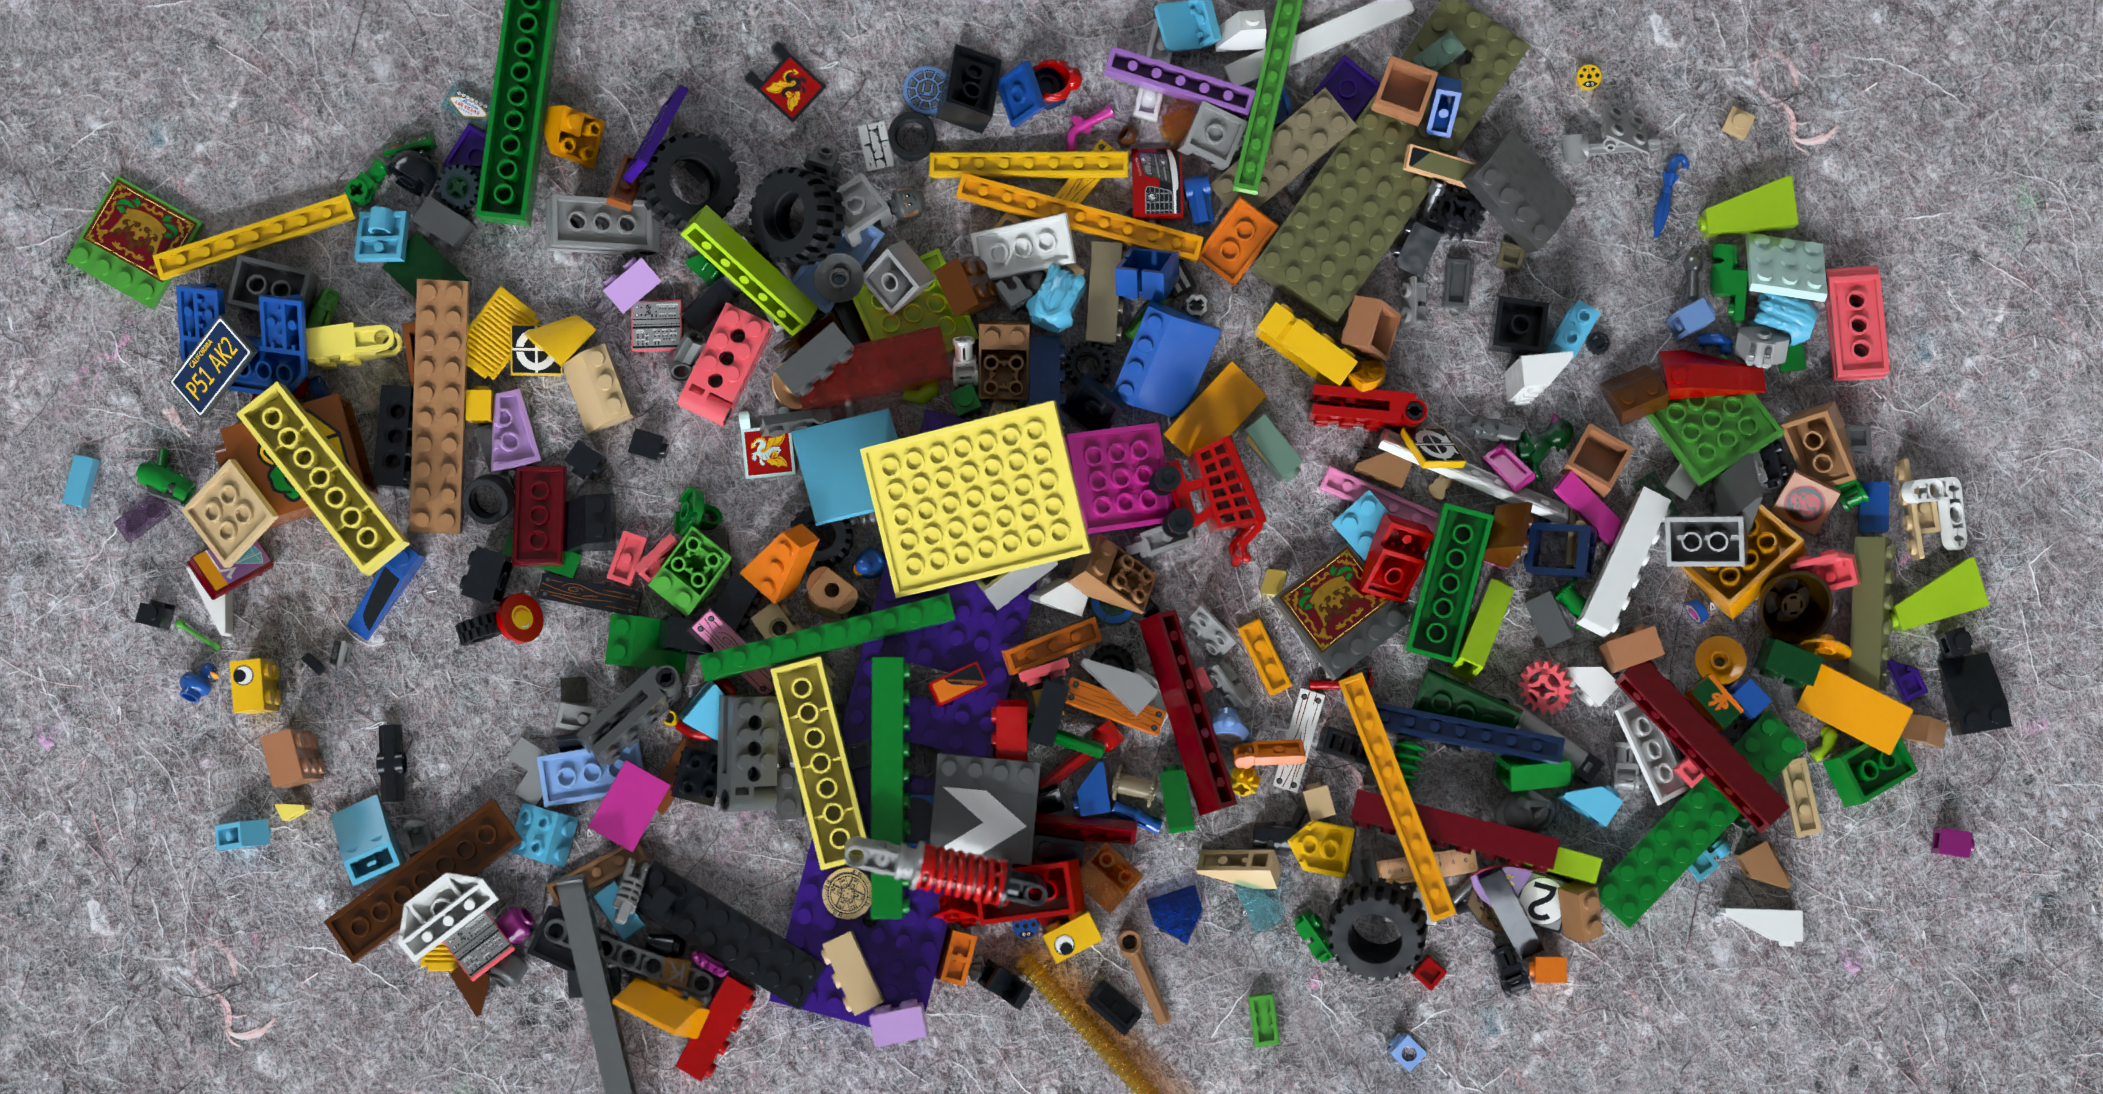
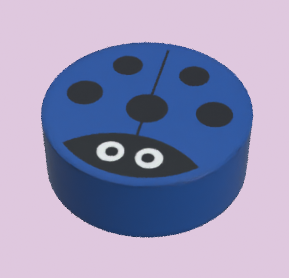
M320 375L309 379L310 389L317 399L331 395L327 383Z
M1037 919L1014 921V933L1022 939L1033 937L1038 930Z

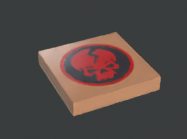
M1794 469L1770 508V512L1776 517L1816 535L1839 498L1841 491Z

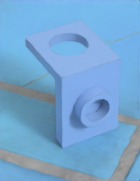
M1406 1032L1402 1035L1398 1033L1389 1042L1390 1047L1387 1050L1409 1072L1427 1054ZM1407 1046H1412L1416 1050V1057L1412 1061H1406L1402 1058V1050Z

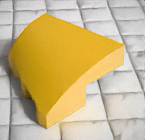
M573 315L529 330L524 335L537 348L544 350L558 365L562 366L596 329L580 316Z

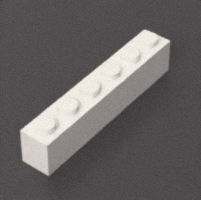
M1645 486L1636 493L1576 624L1602 637L1616 631L1621 621L1618 618L1621 610L1624 611L1630 602L1631 597L1628 596L1630 589H1634L1641 578L1638 572L1641 566L1644 567L1651 556L1648 550L1651 544L1655 545L1660 537L1661 531L1658 530L1661 522L1665 523V516L1670 515L1671 510L1668 509L1671 502L1670 499Z

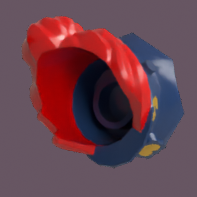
M1042 60L1038 65L1032 67L1046 105L1044 109L1047 111L1065 104L1071 90H1077L1083 81L1080 70L1076 67L1071 68L1063 60Z

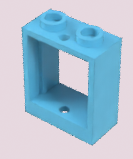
M1578 300L1566 312L1543 354L1573 352L1574 358L1601 312Z

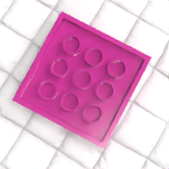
M1159 422L1064 435L1088 534L1162 524L1164 517L1174 511L1171 493L1166 496H1157L1149 488L1150 477L1166 464Z

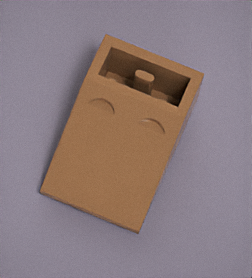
M980 320L978 399L1029 400L1030 320Z
M1098 533L1089 539L1092 552L1077 556L1068 583L1088 597L1143 614L1157 574L1101 533Z

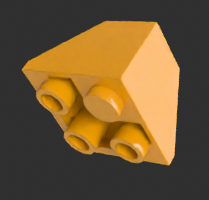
M566 105L548 106L543 133L550 153L594 169L605 121Z

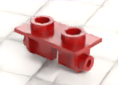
M951 895L939 897L940 911L934 913V917L944 919L947 923L961 924V927L966 928L976 925V922H979L978 909L975 902L965 899L958 900V898Z

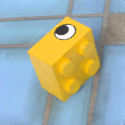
M262 658L230 661L233 713L257 714L279 711L278 705H281L282 698L280 691L277 690L276 680H279L280 673L278 665H275V661Z
M1088 910L1069 914V920L1062 924L1057 920L1045 927L1046 932L1042 936L1056 964L1103 940Z

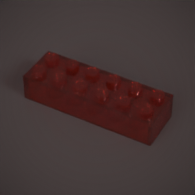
M941 326L853 345L855 347L852 351L853 356L843 364L841 362L836 364L832 368L834 372L824 380L821 378L813 384L814 389L803 397L800 395V400L804 410H815L953 379Z

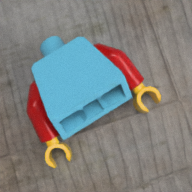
M728 678L707 682L680 714L675 711H668L674 716L673 722L670 723L668 720L663 719V723L668 726H675L676 730L689 739L708 741L713 738L718 740L719 695H737L735 686Z

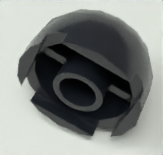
M402 150L396 153L385 167V172L389 177L393 174L398 178L395 182L397 185L419 197L422 193H424V197H427L437 180L436 168L430 161L432 158L423 150H418V152Z

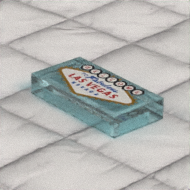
M452 85L441 108L485 131L487 130L491 104Z

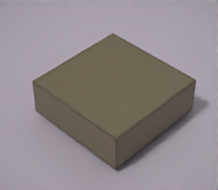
M1503 240L1495 266L1520 272L1525 252L1519 245Z

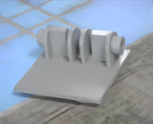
M1603 103V114L1600 117L1602 125L1601 136L1604 139L1602 143L1603 148L1608 152H1612L1622 143L1649 154L1646 121L1637 115L1633 116L1616 106Z
M1203 605L1184 623L1188 627L1189 632L1193 636L1198 637L1204 643L1206 649L1218 659L1238 642Z

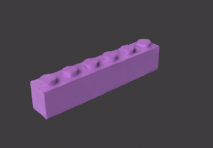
M1114 46L1111 48L1103 76L1196 105L1205 101L1244 120L1249 115L1256 92L1249 88Z

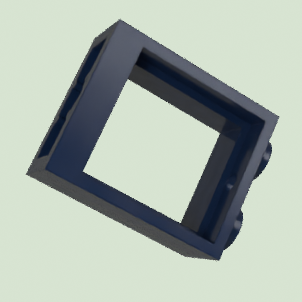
M1532 523L1526 534L1530 536L1528 553L1524 556V568H1526L1527 573L1538 576L1592 579L1597 537L1596 528L1589 525ZM1542 531L1579 533L1575 569L1538 567Z

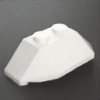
M446 872L404 904L398 943L415 963L499 898L483 878Z

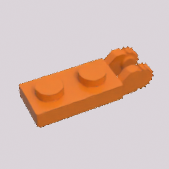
M1301 739L1252 741V743H1239L1232 747L1234 765L1241 769H1247L1253 765L1268 766L1306 763L1304 744Z

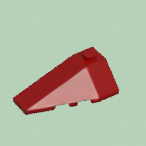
M1688 350L1658 352L1661 380L1669 392L1668 400L1766 393L1763 368L1753 365L1748 366L1745 363Z

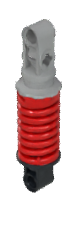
M853 836L845 843L844 859L848 866L872 871L877 874L892 875L893 879L896 880L900 878L909 880L910 889L920 888L928 892L934 885V892L936 894L941 893L942 887H944V895L949 896L952 889H954L953 896L959 898L963 891V898L965 900H969L973 893L972 899L974 902H979L981 899L983 904L990 902L1000 909L1005 900L1031 906H1040L1047 899L1046 883L1043 877L1012 870V860L1010 859L996 860L990 856L985 858L981 854L975 856L972 852L967 854L962 850L956 852L953 848L946 850L944 846H939L936 849L933 844L925 843V841H920L916 848L908 847L905 843H901L899 846L886 841ZM853 849H860L863 851V853L860 855H853L850 853V851ZM1033 887L1041 889L1038 893L1029 892Z

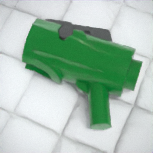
M160 448L157 463L149 460L146 464L142 462L139 465L135 474L138 477L137 481L148 487L149 495L179 506H185L194 494L196 483L180 472L178 474L173 472L171 467L167 465L169 450Z

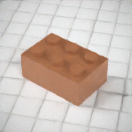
M289 728L260 737L273 787L295 788L324 779L325 766L322 759L318 758L316 750L319 748L318 739L315 734H312L311 730Z

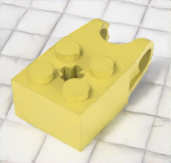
M354 322L306 329L307 359L316 366L322 367V370L336 369L339 364L360 366L362 361L395 356L402 351L404 343L402 337L386 325L359 327ZM396 338L398 341L397 347L393 350H387L393 346Z

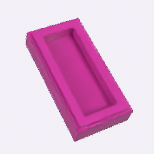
M1500 443L1483 456V462L1515 493L1535 479V473L1503 443Z

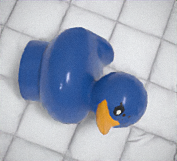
M866 548L857 556L853 571L856 575L867 579L879 577L882 575L886 556L879 549Z
M206 663L202 665L199 671L200 675L190 672L182 675L179 681L181 687L179 695L193 703H198L201 697L208 695L212 689L210 680L219 678L217 667L214 664Z

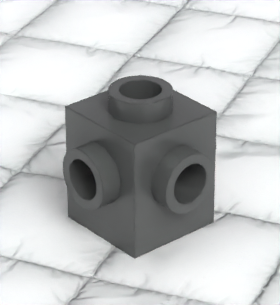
M816 146L812 154H807L804 168L824 173L832 181L834 177L838 178L842 164L838 163L840 153L828 147Z

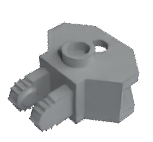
M1754 325L1740 327L1734 354L1744 359L1748 366L1753 365L1769 369L1771 365L1785 363L1790 335L1773 328Z

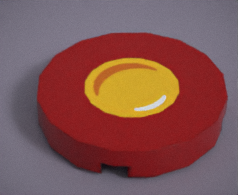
M516 593L501 600L499 611L496 612V621L504 637L515 641L514 643L523 644L533 641L540 635L543 629L544 618L541 608L533 598L523 593Z

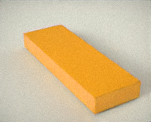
M1260 617L1238 627L1237 631L1269 697L1292 687L1293 685Z

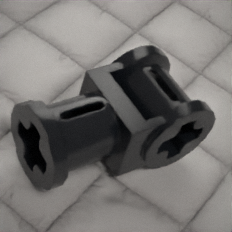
M1512 943L1503 944L1490 950L1491 955H1495L1499 965V969H1497L1498 978L1507 998L1523 989H1532L1521 962H1516L1511 950L1513 947Z

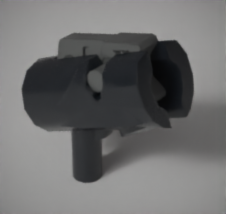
M1298 807L1291 821L1284 822L1283 825L1276 824V821L1254 823L1252 846L1255 847V850H1275L1276 855L1288 857L1292 849L1287 840L1304 827L1300 826L1307 811Z

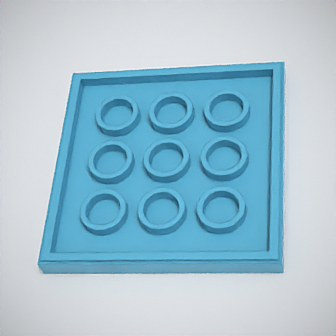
M889 408L791 431L816 526L875 512L860 449L898 440Z

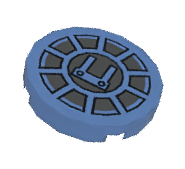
M921 66L913 70L906 77L903 85V97L912 111L922 113L925 116L936 115L939 97L946 76L941 69L933 66Z

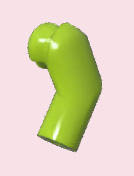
M928 380L926 385L919 390L905 388L903 400L927 404L937 396L939 384L935 380Z
M1826 725L1820 730V735L1823 737L1822 744L1809 752L1811 758L1816 763L1834 752L1839 735L1836 729H1833L1830 725Z

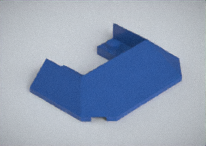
M216 283L176 285L180 351L183 362L217 318L225 314L224 289L216 288ZM299 293L288 297L264 294L259 296L261 337L245 335L257 348L258 352L228 390L260 395L274 383L279 382L293 393L308 377L304 299Z

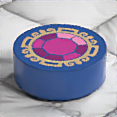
M1693 598L1685 604L1686 612L1697 624H1702L1709 618L1706 607L1699 600Z

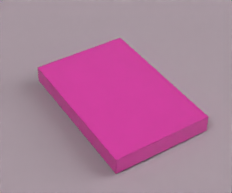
M626 760L588 828L633 852L671 784Z

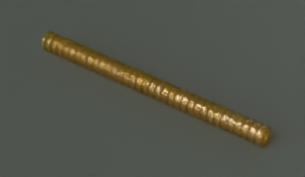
M1027 952L1015 963L1014 968L1019 969L1020 974L1026 976V981L1030 980L1032 982L1031 986L1037 988V993L1041 992L1043 994V999H1048L1047 1003L1054 1006V1011H1059L1058 1015L1060 1017L1064 1016V1021L1070 1023V1028L1074 1027L1076 1029L1075 1033H1079L1081 1035L1080 1038L1087 1041V1046H1092L1091 1050L1098 1053V1058L1102 1057V1062L1109 1064L1108 1068L1114 1070V1075H1119V1080L1125 1081V1086L1131 1088V1093L1160 1094V1089L1153 1086L1154 1082H1149L1147 1075L1143 1076V1071L1136 1068L1137 1064L1131 1063L1132 1059L1130 1057L1127 1058L1126 1053L1120 1051L1121 1047L1119 1045L1117 1047L1114 1045L1115 1041L1110 1040V1036L1103 1033V1028L1099 1029L1097 1027L1099 1024L1092 1021V1016L1088 1017L1086 1015L1088 1012L1081 1010L1082 1006L1076 1004V999H1071V994L1065 993V988L1059 986V981L1055 982L1053 980L1054 976H1050L1048 974L1049 971L1042 968V963H1037L1038 959L1036 957L1033 958L1031 952Z

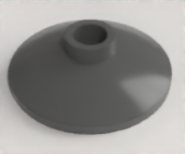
M834 253L819 262L814 272V283L817 291L823 298L834 303H844L855 298L862 290L864 272L860 263L851 255ZM837 276L845 278L841 284L836 283L835 279Z

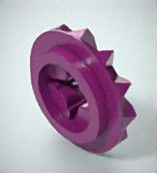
M695 950L691 956L695 963L714 975L726 977L730 972L725 964L702 950Z

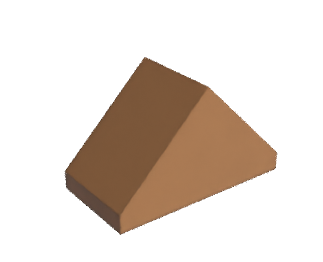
M1912 714L1901 734L1902 740L1943 749L1948 724L1932 717Z

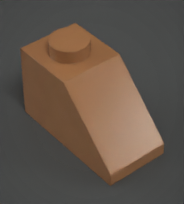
M1385 452L1357 463L1353 471L1399 491L1403 487L1413 462Z

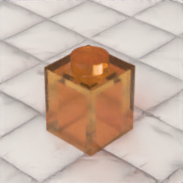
M1190 107L1162 116V125H1159V131L1162 139L1168 140L1169 146L1180 143L1187 135L1194 119Z

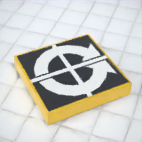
M510 324V375L562 376V366L558 365L544 350L537 348L524 335L527 331L544 325Z
M1403 428L1399 434L1421 468H1463L1467 462L1444 428Z

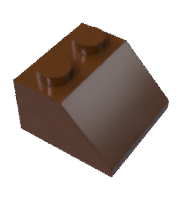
M1647 365L1599 384L1621 426L1668 407L1669 392L1659 374Z

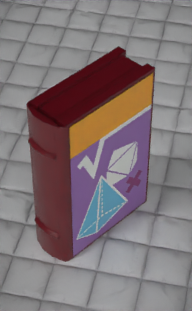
M258 539L231 568H224L209 547L190 557L191 560L187 562V565L212 600L224 594L227 595L230 591L257 576H262L263 573L274 566L272 559Z

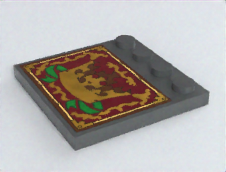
M1348 542L1271 599L1333 681L1409 623L1394 601L1361 592L1360 584L1365 563Z

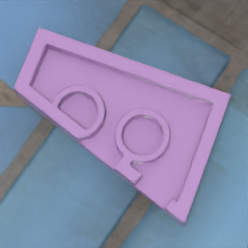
M520 389L496 393L493 398L491 473L538 463L541 458Z

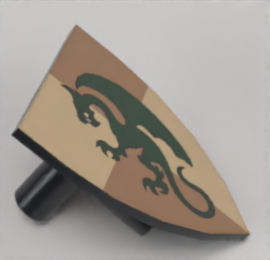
M1472 886L1467 901L1456 905V913L1459 915L1470 911L1479 924L1488 930L1505 932L1492 906L1479 898Z

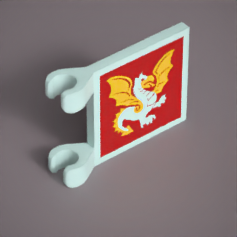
M787 407L779 408V414L790 412V409ZM748 411L739 412L746 479L796 474L791 433H785L774 438L770 436L762 437L760 427L751 428L750 413Z

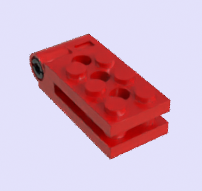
M1314 384L1310 391L1309 402H1315V404L1308 411L1307 421L1313 422L1314 426L1328 427V423L1338 424V428L1353 429V426H1363L1365 431H1378L1379 428L1402 430L1403 428H1416L1426 418L1427 406L1421 399L1416 398V393L1377 389L1361 392L1355 387ZM1330 403L1340 404V406H1330ZM1355 406L1384 408V410L1355 408Z

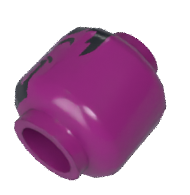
M512 907L497 920L496 925L512 945H519L533 933L535 919L526 908Z

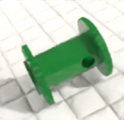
M1574 578L1554 594L1555 601L1559 600L1578 620L1587 599L1573 586L1578 581L1577 578ZM1578 624L1575 626L1576 629H1580L1582 627Z

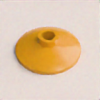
M1822 634L1819 638L1805 640L1799 645V648L1824 657L1823 660H1844L1852 655L1850 647L1836 641L1834 636Z
M1713 636L1704 640L1698 646L1694 662L1701 677L1712 673L1722 685H1727L1735 682L1742 676L1746 668L1747 658L1742 646L1734 639L1726 636ZM1718 659L1722 660L1724 665L1719 667L1715 664V661Z

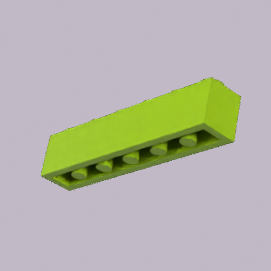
M705 205L690 219L680 235L790 335L794 336L808 325L818 306L710 207Z

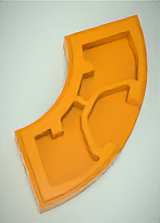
M1378 360L1358 361L1356 364L1357 372L1349 374L1348 383L1361 392L1373 390L1384 383L1386 368Z

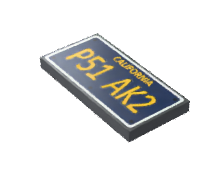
M222 314L176 371L169 383L200 418H205L253 359L258 350L226 314Z

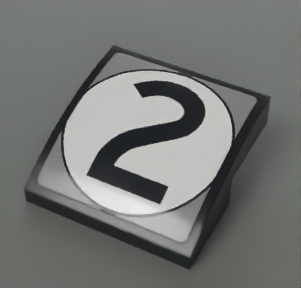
M1532 870V874L1517 897L1534 927L1561 933L1562 920L1557 888L1574 880Z

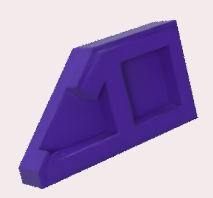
M1894 659L1887 660V670L1890 671V676L1903 702L1929 692L1917 668L1902 664Z

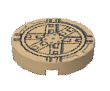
M843 868L832 873L825 881L822 891L823 902L828 911L842 919L858 918L864 914L871 906V881L868 876L854 868Z

